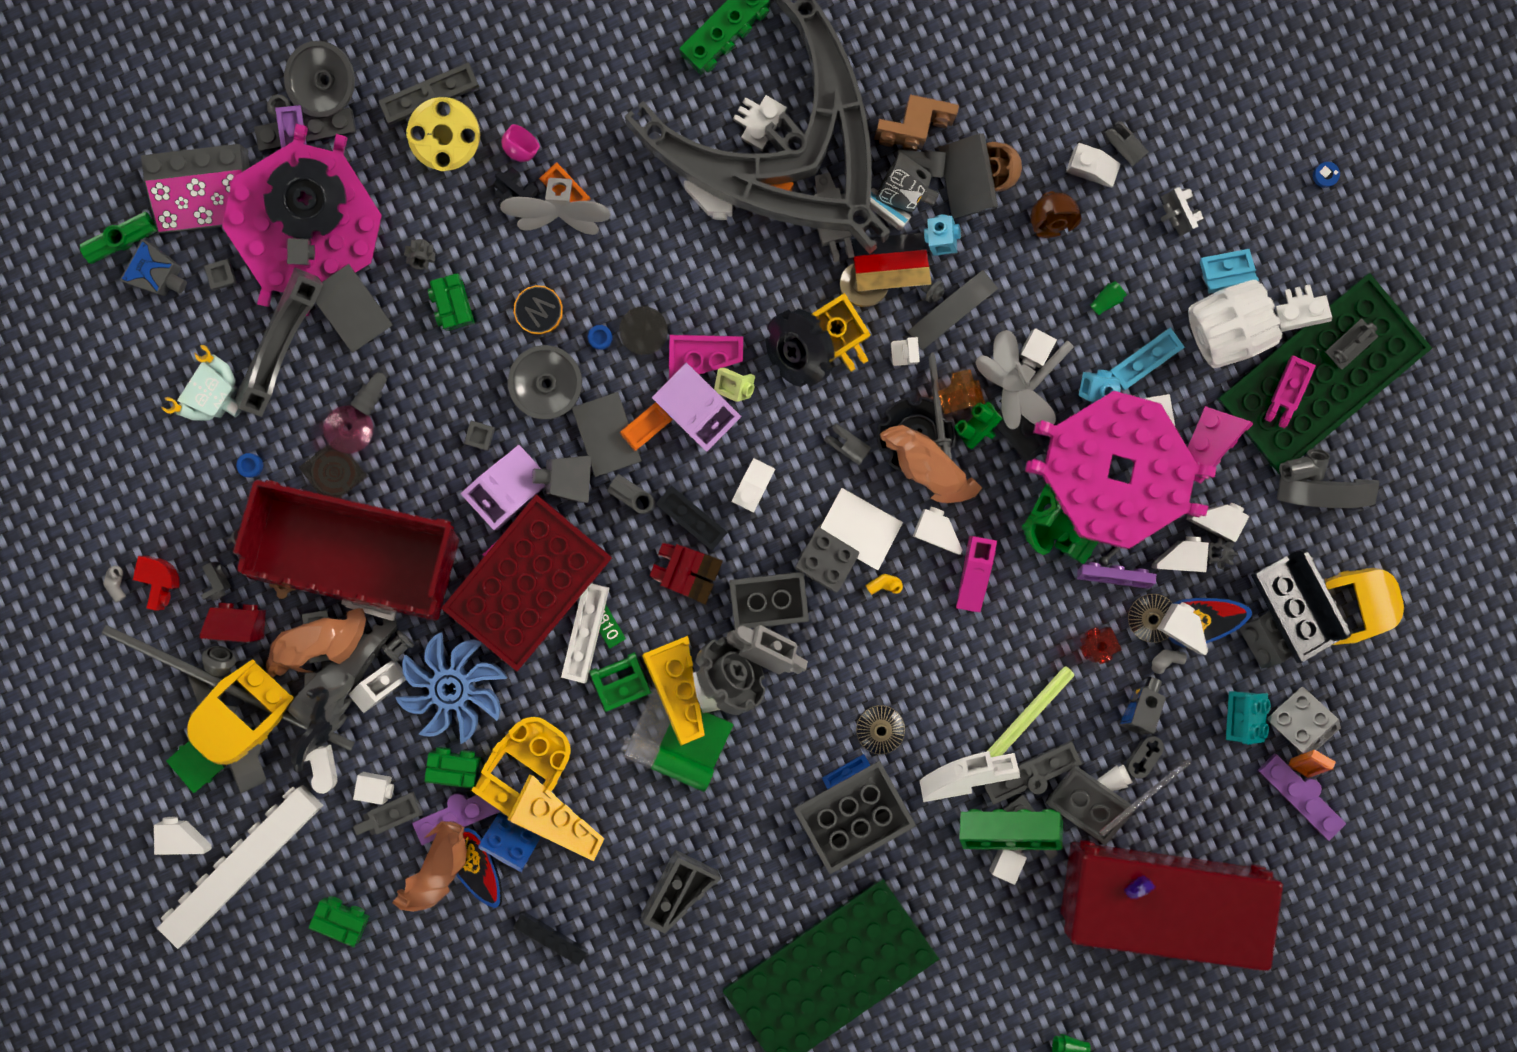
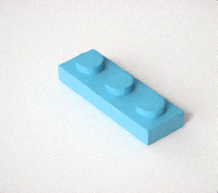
M1170 327L1110 371L1112 376L1120 379V386L1124 391L1185 347Z

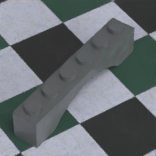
M296 267L294 268L235 397L238 409L262 417L272 396L277 375L288 347L301 322L312 309L323 286L318 276Z

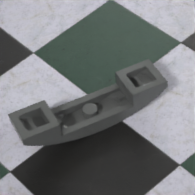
M982 270L907 332L912 338L918 337V346L923 351L999 288L986 272Z
M1280 476L1277 500L1323 508L1366 507L1376 504L1380 481L1354 479L1353 482H1332L1302 479L1286 483L1282 480V476Z

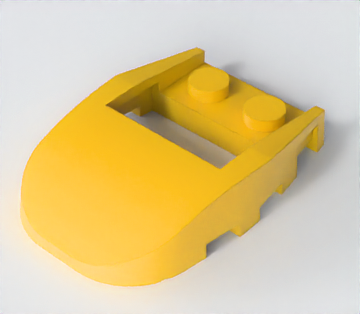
M1366 568L1357 571L1347 570L1324 579L1327 589L1353 583L1365 630L1352 633L1349 638L1340 640L1333 645L1357 643L1389 631L1400 623L1404 612L1403 599L1398 582L1389 572L1378 568Z
M252 659L221 680L193 712L187 725L189 741L205 758L215 764L227 765L237 762L247 755L248 751L268 738V734L283 718L282 714L293 702L294 697ZM235 681L271 713L254 731L218 699Z
M528 717L522 719L508 731L509 733L493 748V752L485 763L476 786H473L471 790L508 817L520 794L491 774L506 752L545 779L543 786L550 791L556 786L569 760L571 749L567 737L563 732L542 718Z

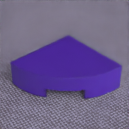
M1142 875L1125 888L1124 892L1129 898L1135 899L1145 895L1155 887L1147 877Z

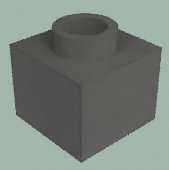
M287 238V264L311 265V260H315V245H311V240Z

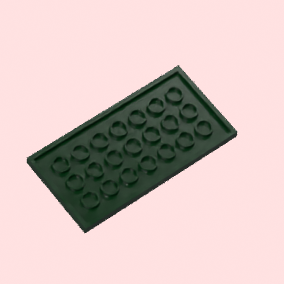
M1371 273L1362 277L1329 305L1332 321L1302 327L1217 398L1228 414L1253 423L1248 431L1245 430L1244 433L1278 474H1281L1279 471L1281 463L1303 457L1308 450L1315 447L1432 349L1430 344ZM1361 318L1367 325L1373 323L1377 327L1375 333L1379 337L1341 370L1325 351ZM1290 356H1296L1316 365L1297 410L1294 411L1286 428H1282L1279 426V421L1286 410L1285 407L1279 406L1272 422L1266 421L1265 416L1269 406L1272 404V397Z
M882 877L723 988V993L765 1052H808L937 962L939 956Z

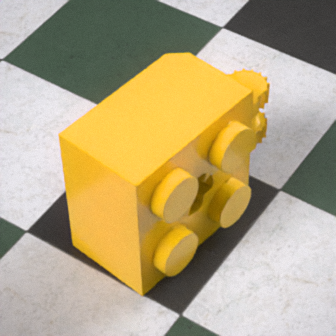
M845 293L812 313L820 320L821 329L823 331L827 330L832 339L835 358L830 360V363L841 357L849 371L852 372L855 370V365L846 353L851 349L855 350L857 357L863 364L868 362V358L859 344L869 339L871 335ZM836 323V326L838 324L842 326L840 334L836 335V333L833 334L831 332V324Z

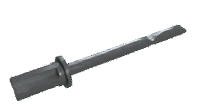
M932 352L928 359L938 439L934 440V442L952 460L950 450L952 440L945 438L936 357L934 352Z

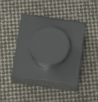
M229 259L204 266L211 290L215 291L237 284Z
M471 420L464 444L489 451L495 427Z

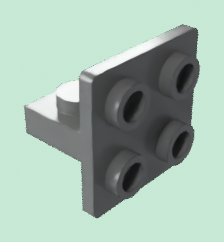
M817 528L808 545L801 551L795 569L837 593L860 553L822 528Z

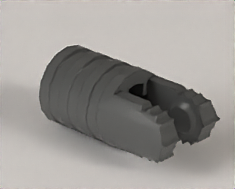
M1122 121L1115 123L1114 129H1108L1105 132V137L1132 167L1149 153Z
M380 372L375 373L367 385L363 383L358 394L350 404L362 413L370 416L371 411L382 397L380 392L387 381L386 375Z
M835 423L832 427L833 431L846 440L845 444L830 435L826 436L824 441L857 465H860L871 450V447Z

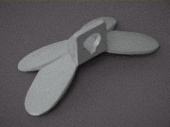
M563 178L548 179L545 201L530 197H512L504 200L500 205L503 213L522 217L517 223L518 228L521 230L541 228L557 217H560L574 229L585 234L595 235L598 233L599 228L594 222L606 221L611 216L609 209L600 203L591 201L570 202L572 180ZM563 185L566 187V190L561 193V196H556V193L552 190L554 186Z
M1008 330L998 333L994 340L993 359L981 355L976 359V366L986 379L1003 387L1001 410L1006 425L1010 429H1016L1020 424L1021 414L1034 425L1040 423L1041 420L1054 425L1056 417L1053 409L1041 396L1029 389L1030 381L1019 362V349L1015 335Z

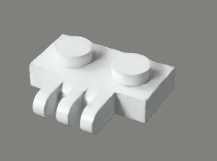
M765 95L760 105L745 98L743 104L750 109L747 110L742 106L738 109V112L744 115L745 118L743 119L738 115L733 117L735 122L746 128L741 136V140L760 151H763L769 141L765 136V127L773 122L775 124L773 130H775L779 115L787 110L786 106Z
M1310 284L1305 285V295H1302L1300 287H1295L1296 297H1292L1291 290L1286 289L1287 304L1276 306L1277 317H1279L1281 323L1279 324L1281 332L1332 321L1327 296L1314 298Z

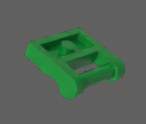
M635 652L628 654L627 658L601 669L594 668L590 670V675L606 712L652 693ZM631 666L633 667L635 673L607 685L603 684L602 678Z

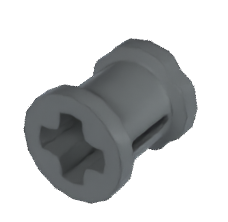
M398 630L397 636L387 645L383 644L381 648L397 663L399 656L409 647L413 648L415 645L406 634ZM400 642H402V644H401L396 650H394V648H395Z

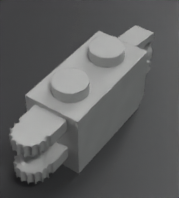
M830 173L815 176L816 194L814 196L835 199L845 198V193L841 194L840 189L835 187ZM817 228L822 247L829 245L834 262L839 261L840 257L835 243L844 241L846 255H848V258L854 257L850 240L852 235L849 231Z
M742 625L737 627L736 631L733 630L727 633L726 639L728 644L740 650L739 656L774 673L794 672L799 674L807 668L808 661L796 654V642L761 625L753 629L743 627Z

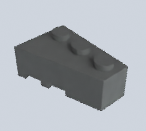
M675 850L641 913L643 923L665 934L688 912L687 910L697 900L704 896V893L722 879L718 870Z

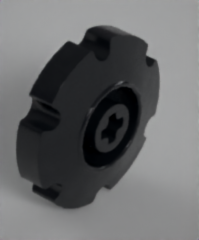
M299 158L297 166L292 167L289 162H284L271 173L267 183L272 186V191L269 194H264V205L273 223L279 221L283 223L282 232L298 239L311 240L313 239L314 232L319 231L321 235L326 236L341 223L344 215L339 212V207L342 204H347V194L344 184L338 175L328 176L329 166L315 159ZM303 193L312 196V199L308 200L309 205L307 206L305 203L300 202V199L303 198Z
M799 308L792 312L789 309L773 317L767 326L770 336L765 339L770 361L773 365L779 367L780 375L786 381L798 387H802L807 383L811 387L825 380L833 369L830 360L835 358V352L828 331H823L820 327V320L810 312Z
M921 396L917 403H912L909 397L903 398L885 411L884 415L887 416V423L878 424V449L880 452L886 451L889 453L887 463L901 473L903 471L899 464L897 451L891 450L886 446V442L881 439L880 433L890 427L902 424L915 431L919 430L920 433L928 436L932 441L937 440L934 401L930 398ZM942 406L943 414L946 411V409ZM943 417L945 438L952 440V444H950L952 449L956 441L955 425L952 419L945 420Z

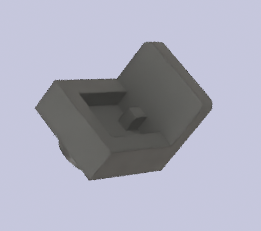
M210 562L202 566L213 588L202 594V599L216 601L226 595L224 591L232 588L227 580L228 572L225 567L219 564V562Z

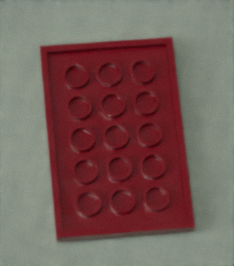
M536 494L441 609L518 672L613 557Z

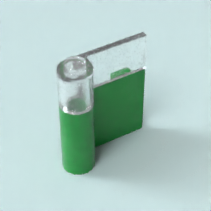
M653 688L631 738H625L621 751L624 752L623 757L705 792L712 779L713 768L734 723L709 712L703 713L701 710L705 735L680 746L657 689Z

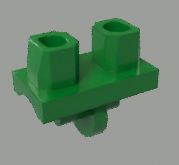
M989 401L985 405L977 403L972 408L971 413L973 417L968 422L960 420L955 425L958 434L971 450L985 436L993 439L996 434L992 429L1003 419Z

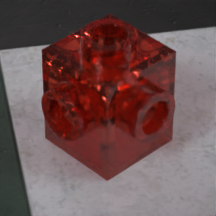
M1106 626L1100 630L1098 627L1092 628L1084 633L1085 637L1080 639L1083 644L1080 646L1083 656L1086 660L1090 659L1094 663H1106L1113 659V654L1122 650L1111 627Z

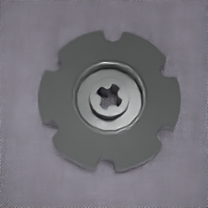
M722 637L717 641L714 639L701 648L696 658V663L700 667V670L696 672L700 687L708 699L713 698L716 701V706L720 710L733 715H740L744 711L749 712L761 703L765 695V688L761 683L765 679L762 667L739 656L740 650L728 644L727 637Z

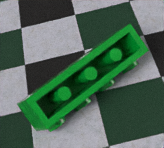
M727 0L679 48L680 55L700 75L705 71L709 73L717 65L718 62L716 60L722 54L727 55L735 46L734 42L739 37L744 38L752 30L751 25L757 19L761 21L767 16L770 11L768 9L770 7V0Z
M971 809L968 812H961L959 840L963 849L1062 850L1063 820L1060 812L1046 809L1042 812H1031L1026 809H1021L1017 812H1007L1002 809L982 812L978 809Z

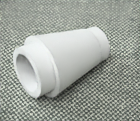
M1116 765L1097 780L1112 791L1128 788V784L1133 783L1124 765L1120 767Z

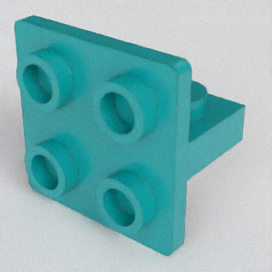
M1229 691L1226 740L1238 741L1247 745L1265 742V738L1269 734V726L1266 724L1271 706L1268 693Z

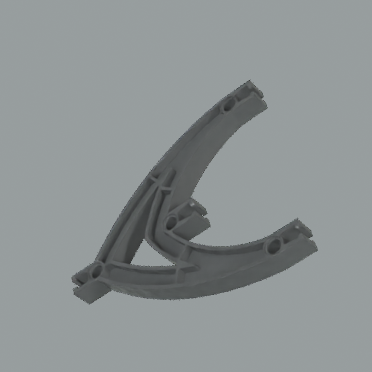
M775 0V3L796 25L802 36L811 64L814 89L813 108L805 134L785 112L779 115L778 123L776 124L779 129L783 126L788 132L785 138H782L773 130V127H775L773 122L765 127L766 138L779 152L745 154L718 150L699 144L667 127L644 101L638 105L639 113H637L640 118L645 116L649 121L644 127H641L633 119L635 114L632 111L624 116L628 128L665 165L704 191L732 205L790 224L819 229L849 231L869 254L877 248L875 240L871 241L865 233L869 228H872L881 237L880 240L883 243L889 238L890 231L870 209L872 177L870 138L858 83L841 41L815 0H797L795 3H792L790 0ZM806 9L811 13L809 15H802L799 11ZM838 119L845 162V198L818 197L771 186L798 181L816 175L829 148L835 122ZM652 132H659L661 134L657 139L648 137ZM791 143H798L801 146V148L798 150H791L788 147V145ZM855 216H862L866 222L857 224L853 218Z

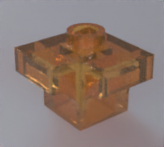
M971 369L952 373L951 384L947 388L938 391L944 415L974 407L977 403L985 404L979 380H973Z

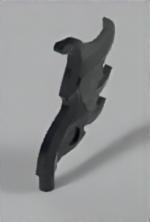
M345 673L346 679L334 688L317 687L307 692L306 695L309 698L314 699L317 696V700L310 716L313 722L299 739L292 754L291 762L294 764L295 772H302L306 756L311 751L322 746L330 738L328 734L338 730L345 722L347 716L343 713L352 701L350 697L346 698V696L352 689L355 681L352 674Z

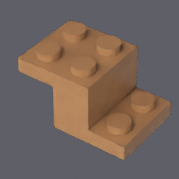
M910 95L905 108L903 123L879 119L874 140H878L879 144L891 147L893 144L902 145L904 150H922L927 138L930 122H933L934 126L940 128H947V125L952 126L957 116L959 105Z

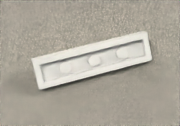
M591 583L581 595L562 678L587 683L609 587Z

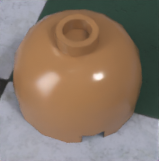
M1000 142L986 143L995 192L1008 190L1016 184L1021 176V158L1018 152L1008 144Z

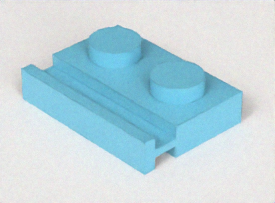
M1250 249L1203 257L1200 260V266L1209 294L1250 280L1259 281L1255 273L1256 269Z

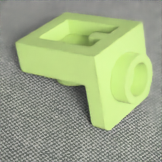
M720 368L717 372L714 390L718 394L736 402L748 399L754 392L755 375L748 374L743 376L727 368Z

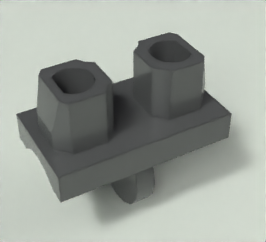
M1179 186L1161 196L1165 204L1163 208L1166 215L1160 219L1162 222L1169 220L1172 227L1176 228L1179 236L1199 227L1198 224L1204 220L1200 210L1191 211L1188 205L1193 200L1190 188L1181 189Z

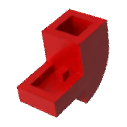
M138 556L133 580L152 584L146 609L164 610L165 606L169 604L171 593L168 592L169 588H179L180 586L178 572L166 560L151 556Z

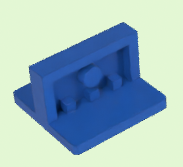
M498 813L478 848L522 873L541 836L508 821L507 816Z

